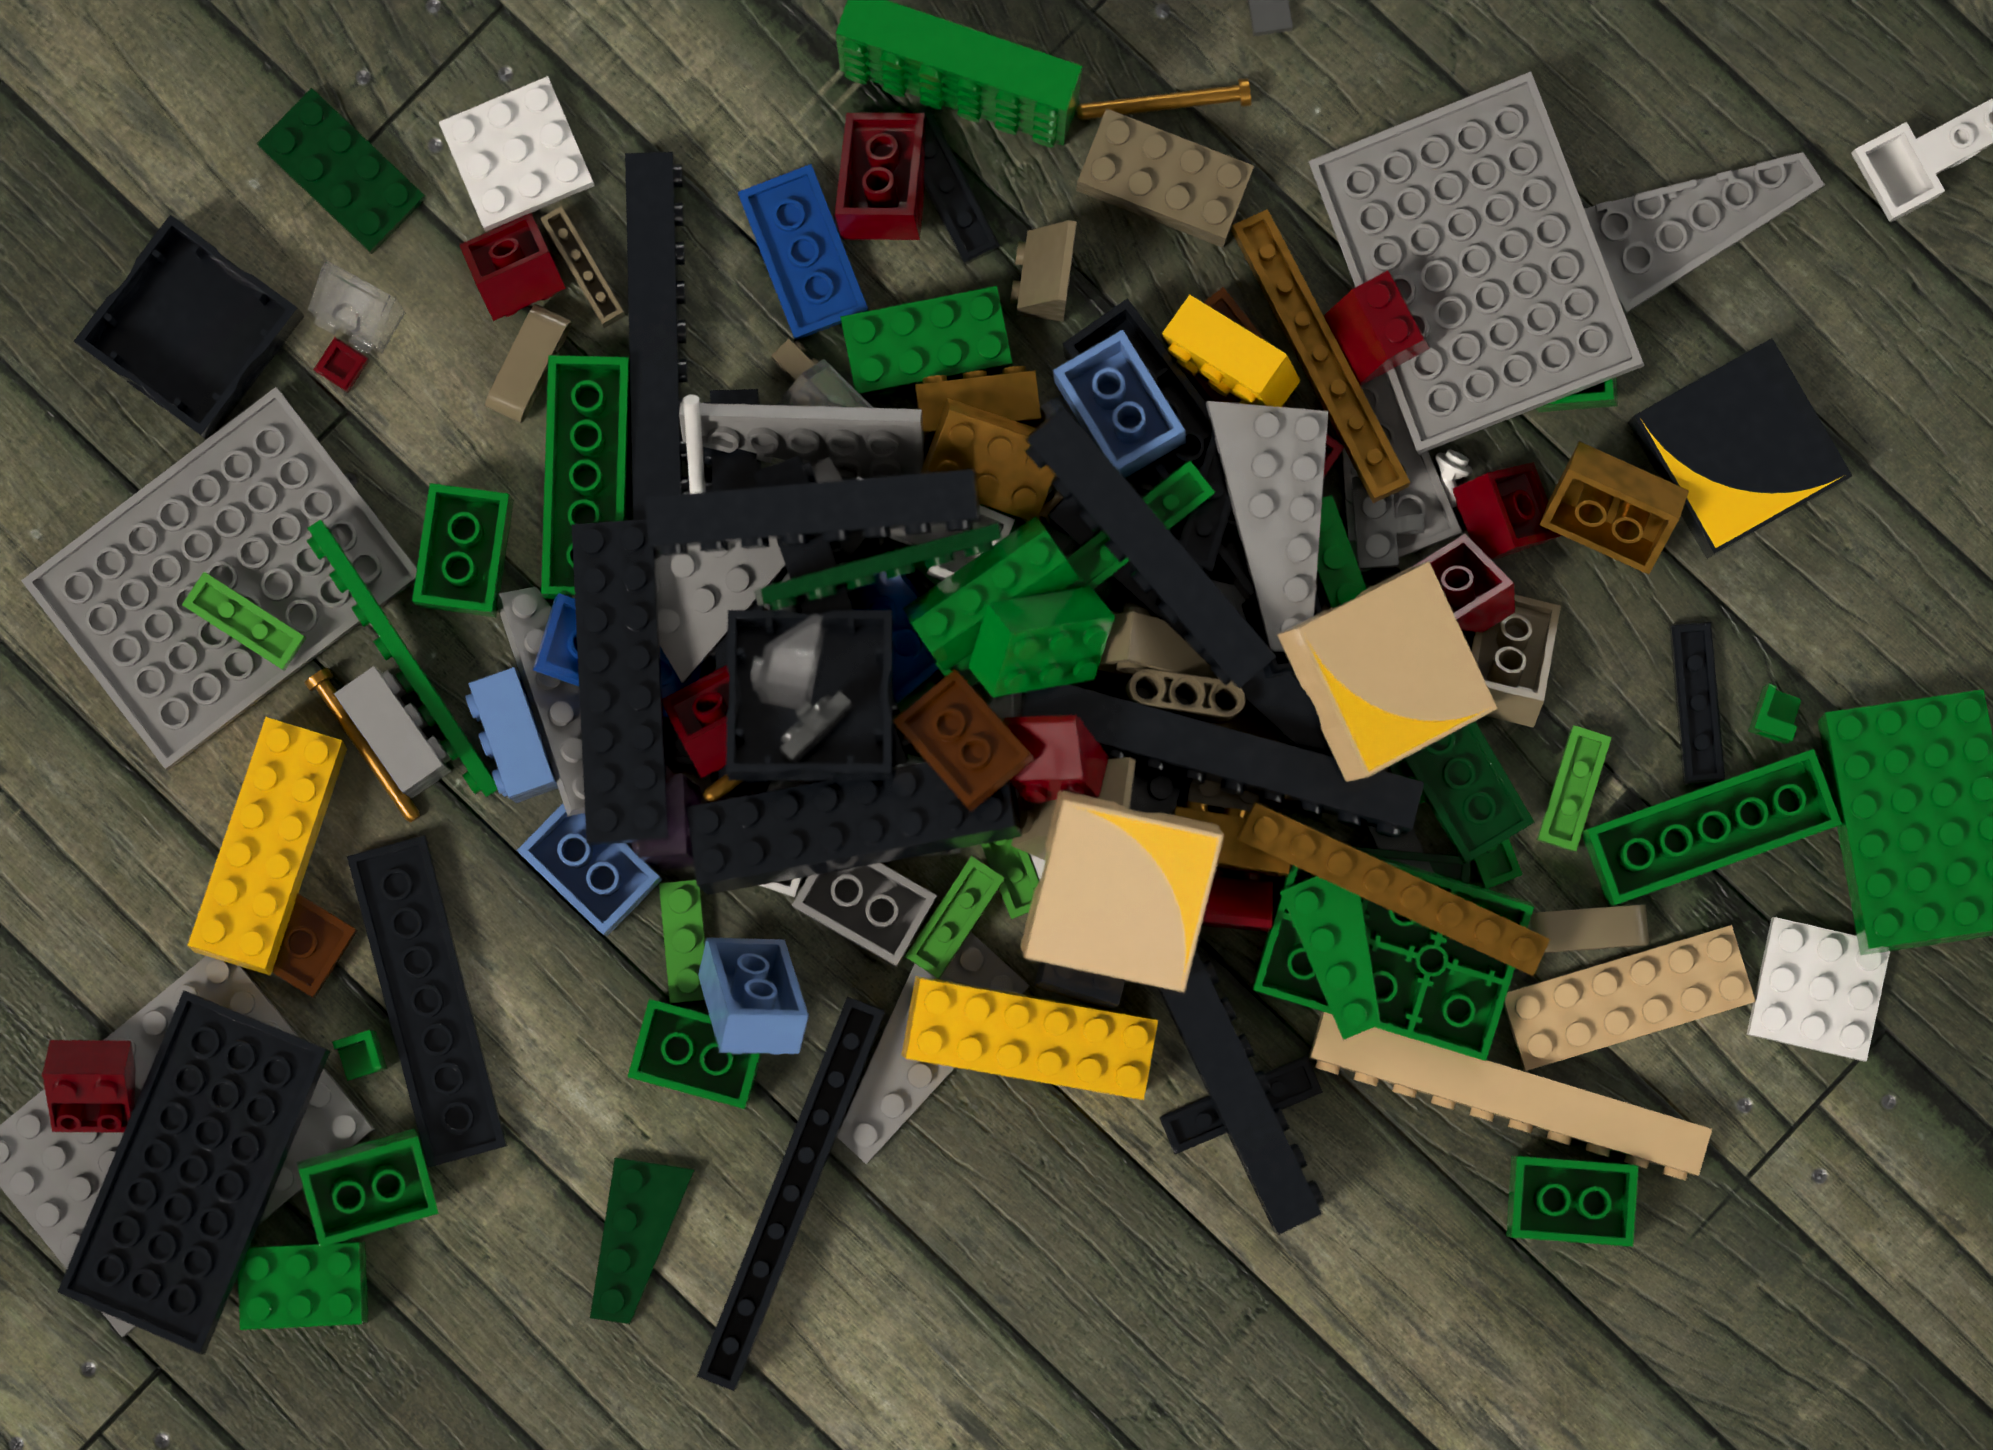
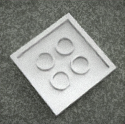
M548 76L439 122L485 232L595 186Z
M1772 917L1754 997L1756 1002L1752 1006L1746 1035L1863 1062L1867 1061L1890 951L1860 956L1856 935Z

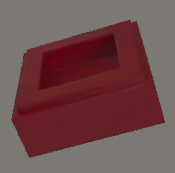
M334 337L313 370L348 393L370 360Z

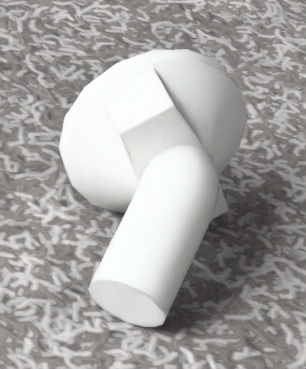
M1448 450L1446 454L1437 453L1436 461L1441 472L1439 479L1453 508L1457 506L1452 491L1453 488L1457 487L1455 480L1471 475L1473 470L1467 465L1469 459L1454 450Z

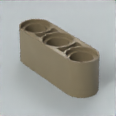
M534 304L488 393L485 407L516 422L523 423L548 376V355L558 356L569 334L572 321L538 304Z
M1143 669L1137 672L1126 683L1123 690L1124 700L1212 723L1230 721L1242 710L1245 703V694L1242 688H1237L1232 682L1225 686L1219 679L1153 669ZM1137 682H1145L1151 686L1153 690L1152 699L1146 700L1137 694L1135 688ZM1182 687L1190 691L1193 698L1191 705L1181 704L1175 696L1176 688ZM1217 693H1223L1230 698L1232 702L1231 711L1221 710L1216 705L1215 695Z
M1646 905L1532 913L1531 915L1532 931L1550 939L1544 953L1650 945Z

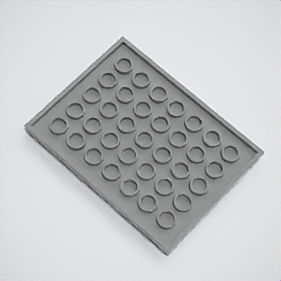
M1532 72L1308 161L1355 287L1388 270L1430 347L1429 350L1387 371L1418 454L1644 366Z
M275 387L21 581L166 770H169L361 623L351 609L357 603L349 590L341 593L329 576V573L335 569L325 556L319 560L306 541L312 537L307 529L320 519L325 522L380 607L384 606L415 582L417 568L283 394ZM203 572H206L306 637V640L285 671L182 605Z
M205 956L104 1040L131 1041L135 1063L136 1105L183 990L297 1037L299 1036L243 967ZM325 1067L259 1225L304 1189L296 1162L355 1146L375 1130ZM43 1089L0 1125V1188L67 1269L124 1133L52 1132L45 1089ZM102 1312L121 1337H125L136 1327Z

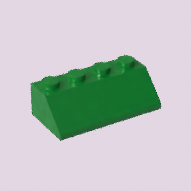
M1037 516L993 545L994 550L980 554L903 608L910 623L944 671L973 652L988 603L1062 591L1079 579Z

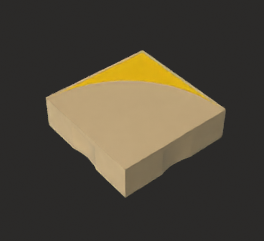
M1430 562L1408 568L1362 591L1353 600L1341 606L1325 610L1277 634L1301 687L1306 691L1316 708L1322 732L1346 782L1369 777L1498 709Z
M1059 790L1045 845L1044 870L1033 894L1021 943L1024 957L1184 992L1224 836L1222 831L1215 824L1165 813L1138 812L1125 808L1116 802Z

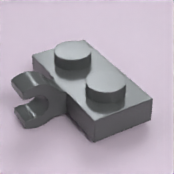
M1365 488L1352 489L1359 569L1399 567L1397 535L1424 533V514L1395 517L1393 495L1373 503Z
M840 691L833 698L829 694L826 695L814 707L807 701L795 712L804 725L796 723L781 739L784 742L780 747L782 755L790 764L801 760L852 711L851 702Z

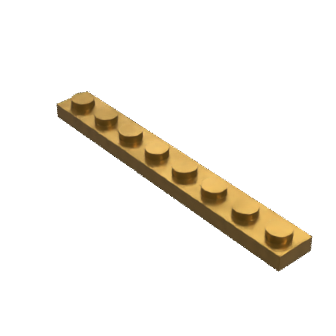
M1268 209L1233 224L1231 232L1324 410L1328 411V418L1342 445L1345 446L1344 449L1372 502L1375 503L1408 488L1410 485L1408 476Z
M1253 803L1237 839L1532 976H1534L1550 942V939L1258 803Z

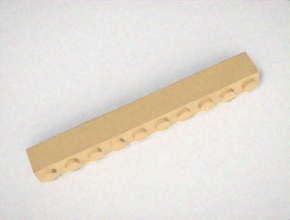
M1326 1012L1321 1013L1308 1057L1316 1060L1315 1068L1338 1075L1340 1068L1355 1072L1354 1080L1377 1087L1379 1080L1394 1084L1392 1092L1411 1098H1416L1417 1091L1433 1096L1431 1104L1454 1110L1456 1103L1471 1108L1469 1115L1490 1122H1493L1494 1115L1510 1119L1508 1125L1510 1128L1530 1134L1533 1127L1549 1131L1547 1135L1549 1140L1565 1145H1570L1572 1139L1587 1143L1586 1151L1609 1157L1610 1151H1615L1626 1155L1625 1163L1639 1165L1638 1167L1647 1169L1649 1162L1664 1166V1175L1686 1181L1688 1174L1699 1176L1712 1129L1488 1060L1483 1061L1375 1027L1343 1040L1333 1015Z

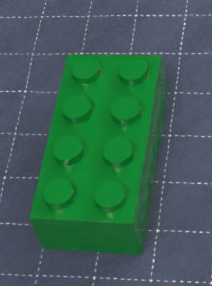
M997 286L840 317L856 399L858 401L916 390L915 384H923V378L929 376L946 375L947 381L963 379V373L980 370L986 371L987 376L1003 373L1002 369L1012 367L1013 365Z

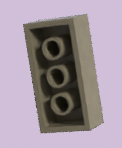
M1106 108L1078 178L1076 191L1223 248L1251 179L1254 165Z

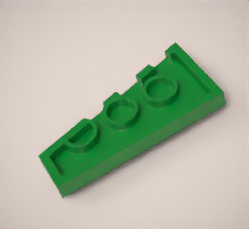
M1316 875L1280 889V894L1343 1040L1381 1025L1361 897Z

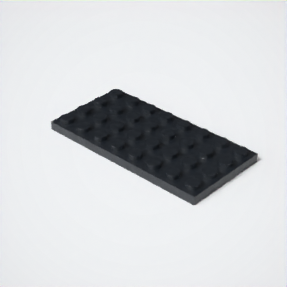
M183 990L57 1293L198 1354H205L331 1050Z

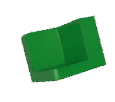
M1768 683L1762 688L1748 732L1786 745L1793 741L1798 727L1794 725L1801 699L1776 690V685Z
M367 1030L332 1041L334 1050L339 1052L347 1081L387 1070L376 1031Z

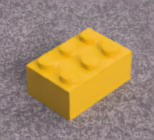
M1191 295L1187 297L1162 333L1169 345L1167 351L1177 359L1176 363L1181 370L1193 377L1198 372L1209 379L1207 384L1217 393L1227 397L1230 392L1241 399L1239 404L1282 407L1301 381L1287 354Z

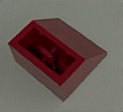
M50 1040L42 1076L52 1132L124 1133L135 1107V1063L131 1041Z

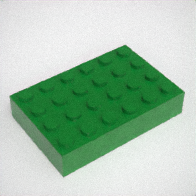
M847 0L835 33L840 71L846 72L845 77L860 84H867L868 80L883 85L882 90L899 97H904L905 93L920 97L919 102L930 108L941 110L943 105L958 110V116L972 122H979L980 118L994 122V127L1004 133L1016 135L1017 131L1030 134L1032 135V141L1046 147H1054L1055 143L1064 146L1079 103L1082 75L1081 65L888 0Z
M1984 689L1825 712L1817 722L1830 792L1842 825L1837 826L1860 956L1993 936V735Z
M1361 851L1528 928L1534 909L1531 902ZM1290 864L1289 874L1285 877L1282 889L1314 874ZM1280 894L1272 919V928L1268 932L1252 984L1253 990L1332 1014ZM1361 897L1381 1025L1375 1028L1486 1061L1515 968Z

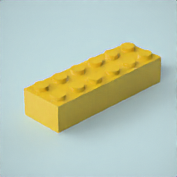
M265 717L187 945L193 952L271 976L296 902L297 893H299L347 751L342 740Z
M915 976L901 1055L905 1059L1144 1100L1158 1020L1138 1014Z

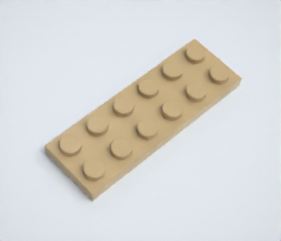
M1730 925L1507 992L1504 1008L1523 1070L1528 1071L1756 1001L1733 927Z

